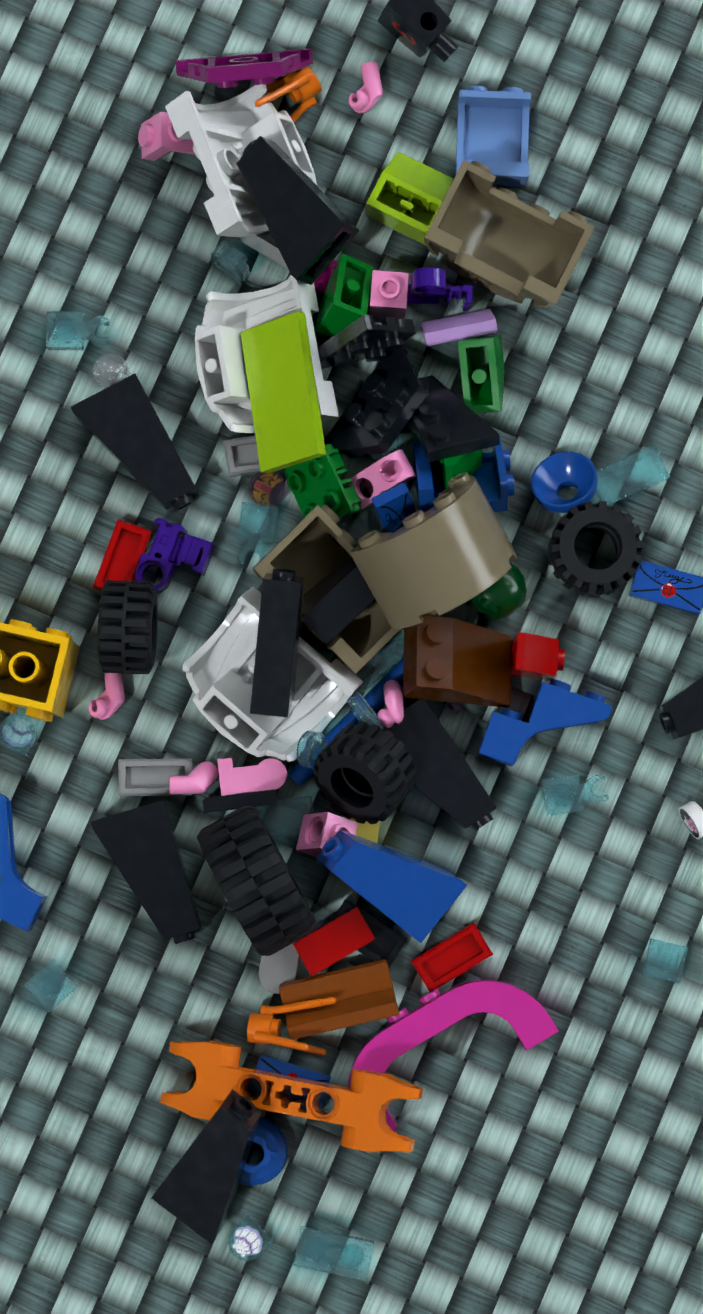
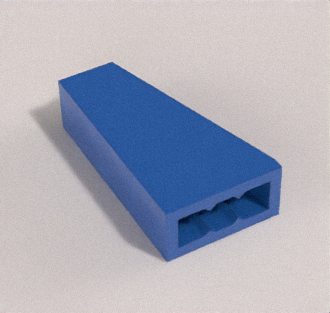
M339 830L334 837L324 844L322 852L316 858L420 943H422L467 886L445 868L343 830Z

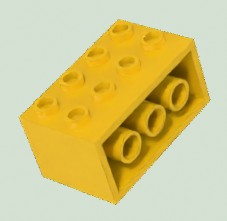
M10 619L9 624L1 623L0 620V711L16 714L17 709L22 708L26 709L25 715L47 722H52L53 716L63 718L80 651V646L72 641L73 636L68 635V632L53 628H46L45 633L37 631V628L32 627V624Z

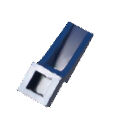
M550 679L549 684L542 682L539 685L527 723L521 721L522 714L506 708H501L500 713L495 711L491 713L477 755L512 767L520 749L534 734L601 722L609 717L613 706L605 704L606 698L604 696L585 691L584 696L571 692V685L556 679Z
M0 794V878H2L0 882V919L25 931H30L33 929L48 896L31 888L22 879L17 870L12 803L8 797Z

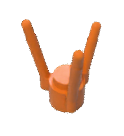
M306 66L298 72L294 71L283 78L275 80L274 83L266 84V93L272 92L256 100L255 106L261 107L288 94L294 103L301 101V105L290 115L295 123L307 109L317 104L314 96L320 93L322 88L315 73Z
M319 998L278 1006L261 1005L260 1013H251L249 1016L247 1041L249 1043L274 1044L324 1056L326 1055L324 1048L280 1037L282 1022L281 1019H275L274 1015L335 1004L336 998Z

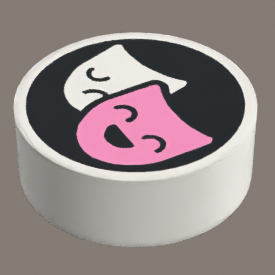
M690 801L679 807V813L688 831L696 839H700L703 837V809L696 802Z

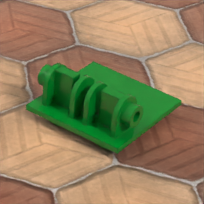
M331 443L325 445V456L291 466L283 471L303 518L316 505L320 508L324 504L327 505L339 519L347 514L351 516L362 510L359 505L362 500L359 498L355 487L352 486L344 489L353 481L351 478L340 480V477L346 475L348 470L347 468L341 469L345 465L340 457L338 448L334 449Z

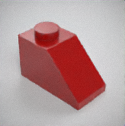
M520 632L512 639L511 676L554 679L557 676V671H563L565 650L559 649V639Z

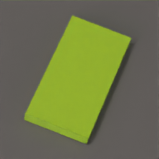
M296 311L240 332L260 472L269 474L325 456L326 450L305 313Z

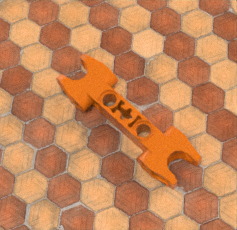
M170 1041L169 1052L191 1061L196 1069V1081L193 1088L188 1092H162L160 1103L182 1111L191 1117L210 1120L233 1089L239 1095L251 1100L254 1106L261 1110L343 1125L340 1143L343 1147L365 1152L396 1151L410 1153L414 1151L415 1140L392 1131L386 1122L385 1112L389 1103L394 1099H422L424 1089L422 1087L400 1080L391 1074L354 1068L349 1088L240 1067L242 1047L239 1045L219 1041ZM252 1078L256 1079L262 1088V1092L257 1099L252 1097L248 1091V1085ZM291 1089L292 1094L308 1096L306 1100L301 1099L290 1102V1098L285 1096V1090ZM324 1092L330 1094L334 1100V1107L330 1113L325 1112L320 1106L319 1099Z

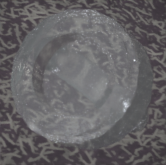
M110 353L103 355L96 361L93 374L97 384L101 388L106 389L129 377L130 370L124 358Z

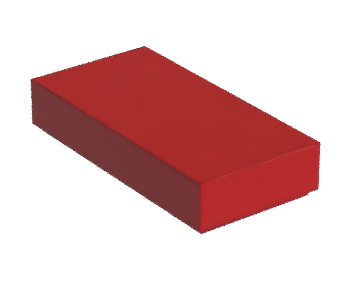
M117 519L93 588L102 591L107 580L136 581L135 572L142 553L147 551L153 534L152 531Z
M355 907L293 943V946L312 977L376 938L358 907Z
M473 922L412 959L411 962L427 989L431 992L492 956L493 953Z

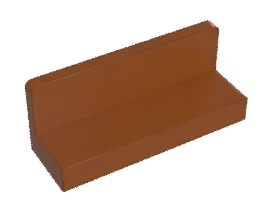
M385 959L279 985L283 1005L319 998H336L335 1004L285 1013L287 1029L291 1040L400 1015L388 963Z

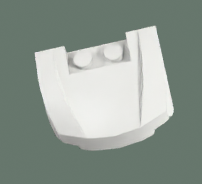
M266 84L254 85L229 100L204 105L196 104L193 101L191 92L185 91L165 106L177 138L189 139L194 143L193 151L201 161L207 175L206 183L215 195L204 202L216 235L249 237L269 231L236 164L243 156L246 146L250 142L257 140L259 136L275 142L317 185L306 147L286 110L277 112L271 102L261 107L255 106V101L265 96L267 91Z
M290 275L282 283L259 291L247 293L211 291L206 295V299L209 302L205 306L202 325L196 327L195 331L197 373L210 410L218 413L230 431L255 433L240 332L296 311L303 312L306 316L321 422L339 417L333 383L323 380L312 314L319 312L314 282L312 285L296 280Z
M252 587L240 596L230 614L214 634L184 662L182 670L186 672V678L195 694L193 702L221 735L256 757L266 755L291 762L296 760L316 739L357 691L363 681L337 658L330 663L299 636L294 703L288 718L251 714L250 706L261 593Z

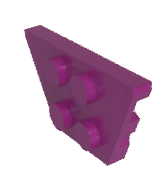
M312 48L182 59L175 60L177 76L206 83L217 82L218 88H230L238 86V80L253 79V84L255 85L274 83V77H282L313 64Z

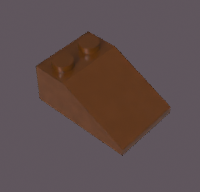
M422 615L424 618L423 623L404 628L403 698L506 708L511 706L510 635L455 618Z

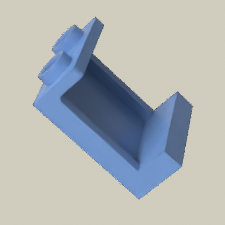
M469 86L466 90H459L455 176L463 160L469 163L477 161L487 166L491 170L490 174L496 176L492 186L526 188L529 178L530 92H523L521 88L507 87L502 89V91H488L483 86Z

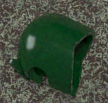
M510 563L511 569L503 577L466 602V605L473 602L476 610L484 614L481 617L482 620L494 621L506 618L516 612L524 602L527 593L525 578L519 568Z

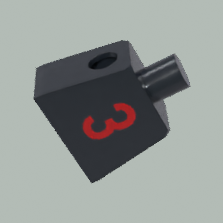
M389 0L378 19V22L420 58L430 49L445 63L459 47L445 33V30L451 23L450 17L434 0Z

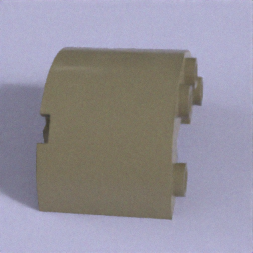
M463 160L424 237L426 247L433 255L438 256L439 252L447 257L444 265L481 288L522 304L525 298L534 300L532 305L535 307H554L590 238L594 226L588 224L586 217L573 211L568 213L561 211L557 219L550 217V212L544 207L537 204L529 206L517 200L518 196L511 190L499 187V189L492 187L496 176L490 174L491 170L484 164L477 161L469 163Z
M467 472L456 475L447 482L449 487L439 493V496L433 500L434 507L424 513L420 510L409 515L402 521L404 526L394 533H380L374 530L365 534L357 541L359 546L349 552L392 629H402L423 623L424 618L422 615L424 614L434 615L438 613L440 616L462 605L503 577L511 569L509 559L511 562L517 560V554L473 475H468Z
M324 504L321 508L316 505L252 569L260 579L264 578L266 573L272 574L273 569L277 568L296 571V577H304L303 607L304 594L351 556L349 552L354 549L357 542L348 532L336 525L340 519L327 505ZM376 599L328 644H325L302 618L300 619V623L324 647L335 653L334 656L355 674L400 630L391 628Z

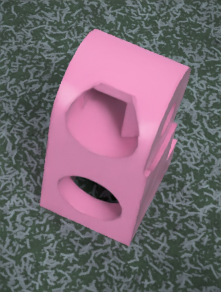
M401 449L381 458L351 478L353 482L346 487H355L359 498L362 500L359 505L364 510L373 507L371 500L373 497L403 482L406 484L417 475ZM360 483L365 484L371 495L370 498L362 495L359 488Z
M233 758L217 759L221 796L276 790L281 788L287 780L288 772L286 766L275 758L265 759L258 765L235 768Z

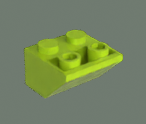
M398 151L383 170L366 203V216L425 245L424 237L454 179Z

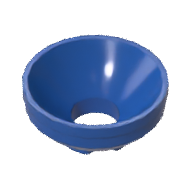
M560 452L547 457L535 468L531 478L532 492L538 503L543 508L556 513H567L575 506L578 509L582 508L584 502H589L594 497L598 485L597 472L592 461L576 452ZM572 486L578 489L577 495L571 499L564 500L558 497L559 492L565 487Z
M264 1117L260 1119L253 1140L254 1143L262 1146L264 1158L255 1165L246 1162L240 1183L246 1185H261L271 1181L278 1176L287 1160L288 1147L284 1133L279 1126Z

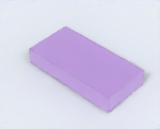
M490 308L420 322L421 333L428 346L496 333L498 331L496 318Z

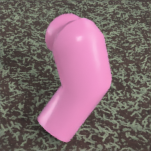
M367 62L361 65L364 85L355 94L351 93L348 99L350 107L357 113L370 111L383 95L377 62Z
M104 673L106 690L96 700H92L89 703L88 710L92 717L100 720L108 719L124 703L125 692L121 673Z
M389 680L383 686L386 708L379 710L377 714L385 728H390L395 723L399 725L404 718L401 685L395 680Z
M206 761L197 765L187 776H169L170 794L205 793L217 780L218 768L212 762Z

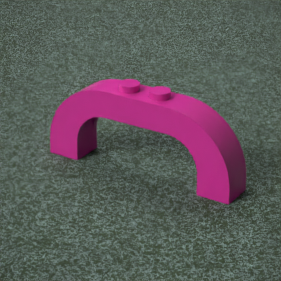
M479 979L457 984L442 993L436 988L418 999L421 1005L408 1012L406 1007L399 1010L400 1015L386 1018L389 1024L370 1037L358 1052L350 1070L348 1087L350 1088L352 1070L354 1068L385 1073L388 1066L396 1058L464 1017L474 1013H492L505 1019L511 1025L526 1050L559 1031L542 1005L528 993L512 984L497 980ZM387 1108L385 1112L386 1122L391 1130L394 1131L398 1128L397 1123Z

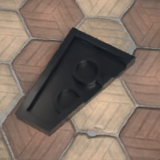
M433 375L418 378L424 384L428 394L412 415L410 421L429 463L500 445L499 433Z

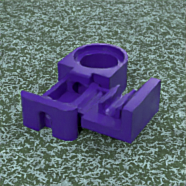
M419 268L413 271L411 284H408V303L439 304L440 297L447 298V302L455 298L457 303L460 299H463L462 311L469 310L472 305V286L446 285V271L443 269Z
M161 518L155 519L154 523L159 527L149 554L142 553L135 572L136 581L144 582L145 571L150 567H159L163 572V578L154 587L157 594L168 588L176 565L181 567L182 563L193 566L192 571L205 576L215 545L212 542L188 535L187 530L181 525H173ZM181 533L187 535L186 538L180 536ZM203 548L204 551L200 559L199 565L196 566L201 550Z

